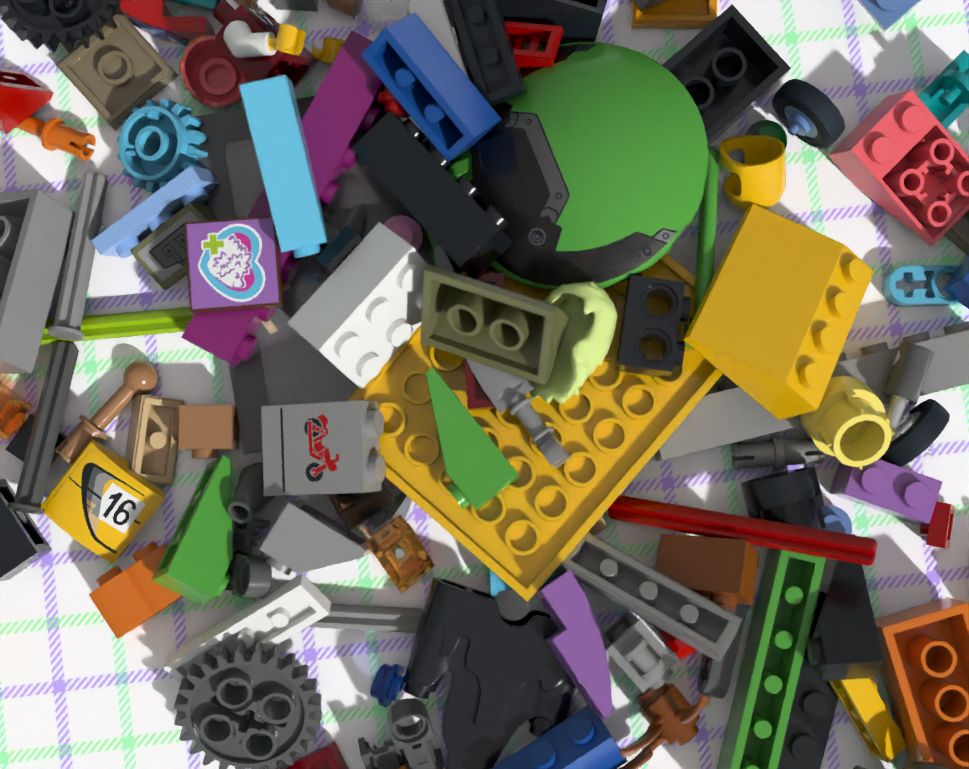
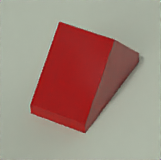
M0 68V131L8 134L49 102L54 92L24 71Z

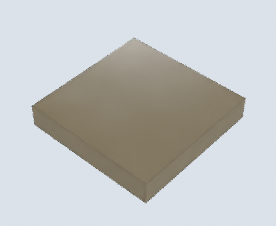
M114 14L112 17L118 26L116 29L106 25L101 28L105 37L103 41L94 34L89 36V48L86 49L82 44L78 45L72 53H69L56 65L115 131L122 125L124 120L128 119L135 107L142 108L146 104V100L155 97L178 76L175 70L124 15Z

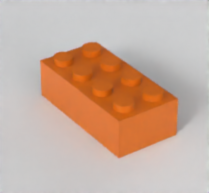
M946 597L875 618L884 659L880 671L896 723L902 729V737L907 744L905 752L909 764L914 762H934L951 769H969V603Z

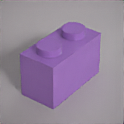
M879 459L869 465L862 466V469L839 462L829 494L910 522L929 524L943 481Z

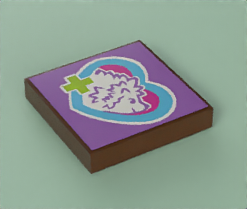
M272 216L184 222L189 306L192 314L284 307L279 241Z

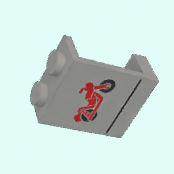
M354 400L261 406L264 496L382 491L381 482H383L386 474L385 461L380 455V436L384 430V418L379 410L377 401Z

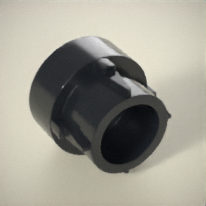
M815 466L779 472L740 483L749 517L816 529L826 528L821 506H825Z

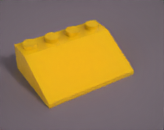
M751 204L747 206L683 340L778 420L818 410L874 271L845 244L756 204Z

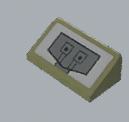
M194 202L189 203L136 245L131 252L151 277L164 290H168L187 275L184 222L217 219L209 206Z

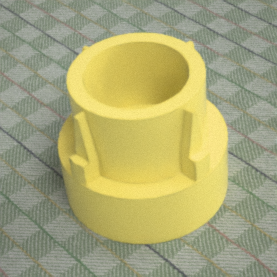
M850 376L830 378L818 410L800 415L805 432L818 449L828 455L836 456L841 463L847 466L858 467L859 469L878 460L888 449L891 436L895 435L894 430L889 425L890 420L885 414L883 404L864 382Z

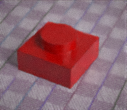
M936 502L930 523H921L920 535L927 536L926 545L949 549L955 513L954 505Z

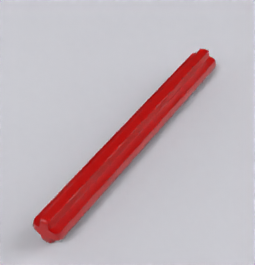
M619 495L608 508V517L612 520L707 537L747 540L751 545L862 565H873L877 555V541L874 538L624 495Z

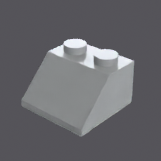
M304 501L288 502L259 550L269 555L266 562L271 567L283 574L289 575L291 571L299 574L361 559L368 555L375 545Z

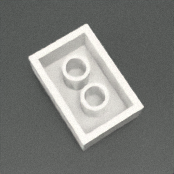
M379 222L287 323L362 390L371 379L379 374L387 361L410 339L414 331L421 325L424 268L428 264L413 246Z

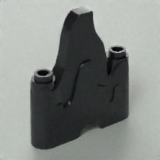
M433 577L403 678V682L406 683L403 690L412 696L428 699L430 692L436 691L444 672L451 670L452 677L441 722L448 752L446 769H491L514 732L527 720L531 724L529 732L537 737H540L566 720L578 689L545 642V639L559 630L548 613L533 609L521 619L509 620L500 614L496 598L490 596L489 593L447 579Z

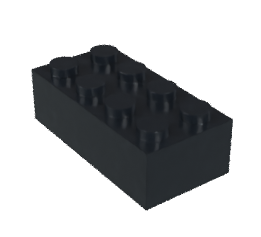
M733 4L662 65L683 84L694 100L704 123L708 146L775 89L791 69Z

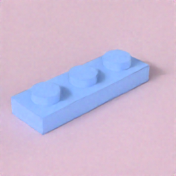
M191 165L92 239L91 242L100 255L120 258L130 257L133 255L131 250L187 204L193 202L203 204L209 198L208 192L218 186L219 183L210 170Z

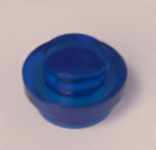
M384 663L378 670L371 686L370 695L378 699L380 706L387 708L393 701L397 702L403 697L405 693L403 689L406 684L403 682L404 666L397 663L393 666Z

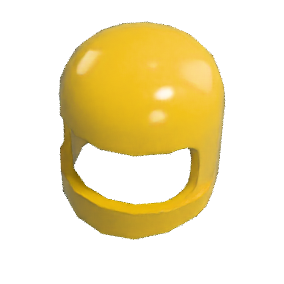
M741 135L727 138L720 143V164L724 169L732 172L723 183L724 193L728 202L736 208L746 211L747 206L751 204L768 209L781 200L786 189V148L783 142L770 136ZM734 149H742L744 152V164L731 159L727 154Z

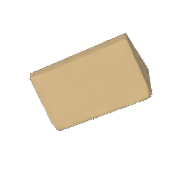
M137 394L133 398L125 460L129 462V470L150 483L173 486L178 441L173 440L172 420L174 415H179V405H184L185 400Z

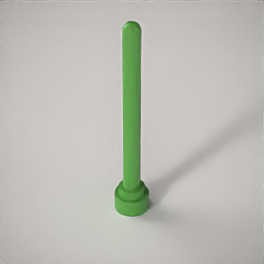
M712 146L708 147L709 166L704 186V195L699 206L694 316L714 277L719 151ZM694 316L689 318V324L684 327V337ZM685 342V347L693 349L689 344Z

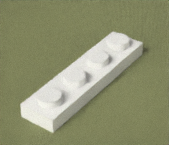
M302 573L267 594L265 598L257 600L167 655L163 669L181 683L182 678H187L192 663L200 666L205 652L217 659L219 645L224 644L232 653L236 651L238 640H242L246 650L253 651L257 640H261L263 652H266L276 644L278 645L330 614L331 601Z

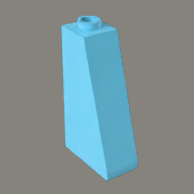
M286 75L241 84L239 88L281 252L293 250L294 258L321 252L319 244L327 242L329 238L293 83Z

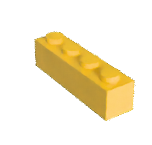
M871 678L829 681L870 755L888 763L907 747L902 737V729L893 721L889 714L891 712L889 706L879 696L877 692L878 686Z

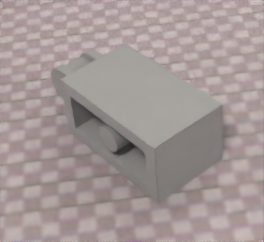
M628 610L601 635L606 652L642 693L649 687L652 690L660 688L673 675V671L670 668L677 661L631 611Z

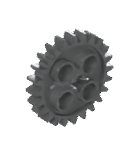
M238 640L235 652L231 653L224 644L219 645L217 659L205 652L200 666L192 663L187 678H182L174 704V709L177 710L174 725L182 726L179 739L180 741L192 740L189 753L193 755L204 751L202 764L206 766L217 760L220 762L219 769H227L229 765L235 766V769H261L265 765L269 769H278L279 760L292 766L294 764L295 752L305 755L307 753L308 741H315L317 726L321 724L322 694L317 693V678L307 679L309 669L307 664L294 668L295 653H291L284 659L278 657L279 645L277 644L269 653L263 652L261 640H257L253 651H247L243 641ZM236 681L244 685L235 686L230 684L229 682ZM272 697H282L286 700L276 701ZM214 718H220V719H223V720H225V721H223V722L216 721V720H214ZM262 733L266 734L267 736H258L256 734Z

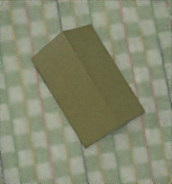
M429 264L424 268L420 343L544 386L547 384L570 322V318L558 306Z

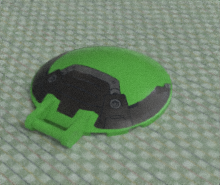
M574 42L560 44L553 67L520 69L527 93L493 106L492 108L501 120L476 144L451 160L450 162L453 166L447 172L455 181L463 175L481 194L474 201L483 210L491 204L508 222L509 225L502 231L514 243L490 265L498 271L504 272L505 277L535 289L540 287L556 290L562 284L575 282L598 283L602 288H607L630 279V275H638L654 265L671 250V245L680 236L687 225L690 226L704 195V186L709 166L707 136L700 112L691 95L683 84L657 61L635 50L609 43ZM426 231L432 247L429 254L432 259L433 265L435 266L433 251L434 248L439 244ZM448 255L451 264L455 261Z

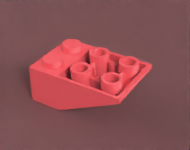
M912 89L885 97L828 155L859 190L929 245H935L969 210V156Z

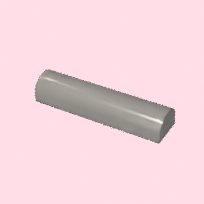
M589 532L558 566V569L562 572L571 570L579 582L717 662H720L727 652L741 624L742 618Z

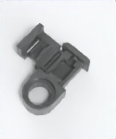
M252 518L248 523H238L235 521L232 546L235 551H233V558L227 569V572L230 573V579L225 590H232V595L243 598H265L271 586L272 568L266 562V557L250 554L252 553L251 546H258L255 541H251L252 536L259 535V532L255 531V526L265 529L270 527V520Z
M402 699L395 702L388 709L387 721L392 740L384 741V747L377 748L374 744L372 749L364 737L358 739L360 755L366 769H398L403 765L408 769H443L445 767L441 748L433 750L430 741L435 738L427 708L418 699ZM415 716L420 718L415 724L409 726L398 725V722L406 717Z

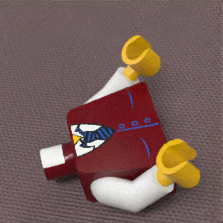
M222 0L213 12V16L223 25L216 34V42L251 82L286 75L292 81L295 89L318 60L333 63L345 42L342 39L324 36L322 49H317L315 43H304L306 31L299 30L292 25L279 24L267 12L244 5L239 6L234 0Z

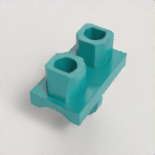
M965 50L959 53L918 95L920 100L945 129L969 106V53Z

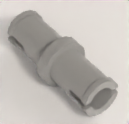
M773 436L770 438V441L734 442L731 446V452H735V456H732L734 470L771 466L773 470H784L785 465L823 464L824 454H819L821 450L818 449L811 438L782 440L781 436Z

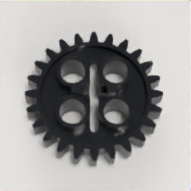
M0 0L1 19L22 42L28 40L35 49L40 48L44 44L51 53H55L59 43L63 45L68 53H72L74 41L78 40L87 49L89 48V36L93 34L103 41L105 37L101 28L106 25L116 29L118 26L112 18L113 15H124L120 9V0ZM76 8L73 12L68 13L71 9Z

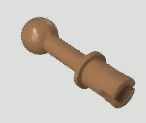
M142 360L130 363L123 372V384L91 419L82 414L79 417L81 422L55 448V451L72 465L91 439L99 442L102 438L107 440L109 436L103 430L137 394H147L156 387L158 382L156 368L151 363Z

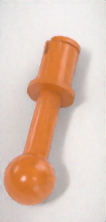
M30 116L15 127L40 137L42 146L49 151L58 149L83 161L90 159L94 152V149L84 146L85 143L95 146L96 138L94 135L69 127L63 119L58 117H52L45 122Z

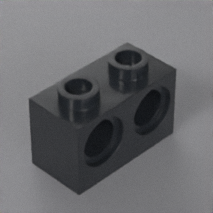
M630 275L626 289L615 371L668 379L673 373L674 367L681 368L685 341L678 340L680 323L687 324L691 306V297L684 296L685 282ZM650 297H660L668 304L669 312L662 316L653 315L647 310L645 301ZM645 340L656 341L662 348V358L654 361L644 358L640 353L639 344Z

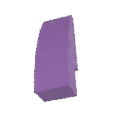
M567 570L540 587L535 593L559 629L545 639V642L594 715L606 719L612 714V689L606 650L598 623L587 597L572 571Z

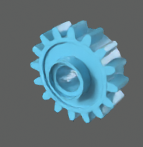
M162 98L160 103L149 99L146 100L145 107H135L128 119L123 121L120 136L117 138L119 149L117 158L121 160L125 167L122 172L124 176L134 178L133 185L135 187L155 193L189 166L200 167L197 164L198 158L208 157V152L200 149V143L208 139V134L197 131L203 121L201 118L191 115V108L166 98Z

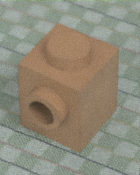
M179 405V415H174L172 420V436L174 441H178V449L192 450V458L195 459L218 458L219 450H240V428L236 406Z

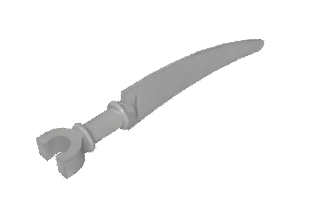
M440 245L436 246L433 251L435 266L455 273L445 250ZM466 359L482 389L501 414L511 407L510 414L516 415L532 436L531 443L533 445L537 444L539 450L552 467L557 468L571 458L552 433L554 428L552 426L547 427L531 405L532 398L525 397L534 389L526 379Z

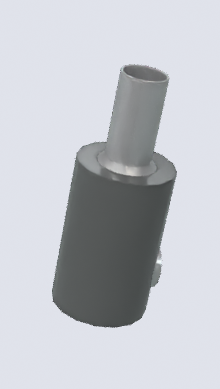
M900 343L883 393L891 398L886 415L890 420L889 425L896 431L899 428L906 404H917L934 352L916 344Z

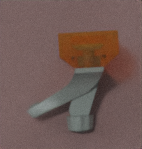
M402 491L388 513L385 511L386 507L379 501L373 500L364 507V514L368 521L372 522L374 528L371 532L372 536L366 541L365 545L401 594L435 567L414 530L405 520L412 500Z

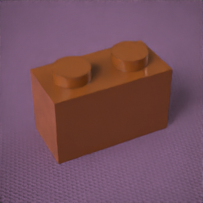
M661 534L655 570L726 610H735L737 604H753L759 552L747 540Z

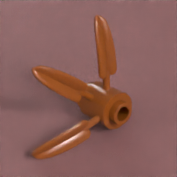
M665 683L656 690H652L649 687L644 693L641 692L635 700L641 706L639 712L650 725L639 739L620 749L621 757L626 758L643 748L635 758L619 769H639L652 758L653 751L663 742L670 745L676 741L679 746H682L692 739L699 731L696 725L700 719L699 712L709 705L711 701L710 696L700 695L698 701L691 706L673 683Z

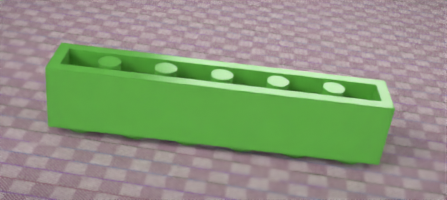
M773 548L768 549L717 769L778 768L826 558Z

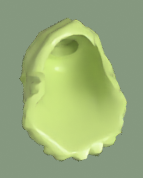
M575 282L562 284L545 299V303L558 306L570 318V322L547 384L544 386L527 380L534 387L530 391L532 398L535 399L541 396L547 404L552 399L558 403H565L567 399H570L571 395H579L578 389L586 378L594 372L598 365L602 364V360L610 348L618 316L609 295L598 283Z

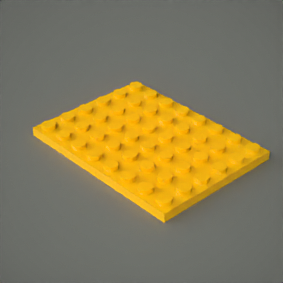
M668 254L664 255L654 265L636 275L685 282L684 296L691 297L689 318L694 316L696 277ZM489 266L481 274L499 273L500 271ZM462 270V272H461L459 275H468V274H467L465 271ZM504 276L505 290L542 302L554 291L540 287L538 289L531 288ZM629 279L603 288L612 300L618 316L614 336L608 353L602 360V364L598 365L594 372L586 378L578 389L579 395H571L570 399H567L565 403H558L552 399L547 404L541 396L535 399L532 398L531 405L546 426L554 428L552 433L571 456L570 459L557 468L552 467L539 450L537 444L533 445L531 443L532 436L516 415L510 414L511 408L506 409L501 414L497 409L468 411L519 474V478L478 511L474 509L471 503L463 509L446 488L453 481L446 473L426 372L433 367L468 410L465 361L463 357L420 343V325L411 335L410 339L387 361L379 374L371 379L362 390L358 388L347 400L378 402L379 410L384 418V430L380 436V455L385 461V477L527 602L723 375L719 369L696 350L685 347L681 368L674 367L673 373L668 379L615 371ZM650 297L645 301L647 310L653 315L662 316L669 312L668 304L660 297ZM680 323L678 340L684 341V327L687 324ZM645 340L639 344L640 353L644 358L652 361L662 358V348L656 341ZM530 392L525 395L526 398L531 397Z

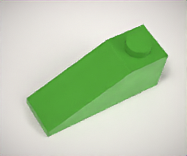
M432 367L426 372L446 473L453 481L446 488L463 509L471 503L474 509L478 511L519 478V474Z
M222 455L207 464L152 577V581L198 604L214 599L215 596H220L230 579V573L227 572V569L233 558L232 518L227 512V507L231 502V462L229 458Z

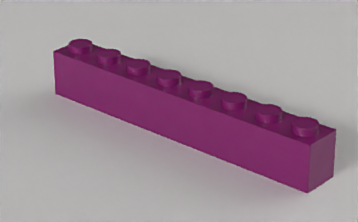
M352 30L301 120L322 210L325 206L328 208L332 207L341 190V184L338 183L345 168L352 170L359 158L352 147L363 137L366 131L368 132L379 122L382 114V109L379 108L381 103L377 101L379 92H384L385 84L361 56L373 41ZM265 187L248 217L272 216ZM280 249L282 283L289 284L299 268L300 261L294 258L293 250L281 252ZM277 308L194 314L181 338L237 368L241 359L247 361L252 355L258 342V338L254 335L261 322L267 323Z

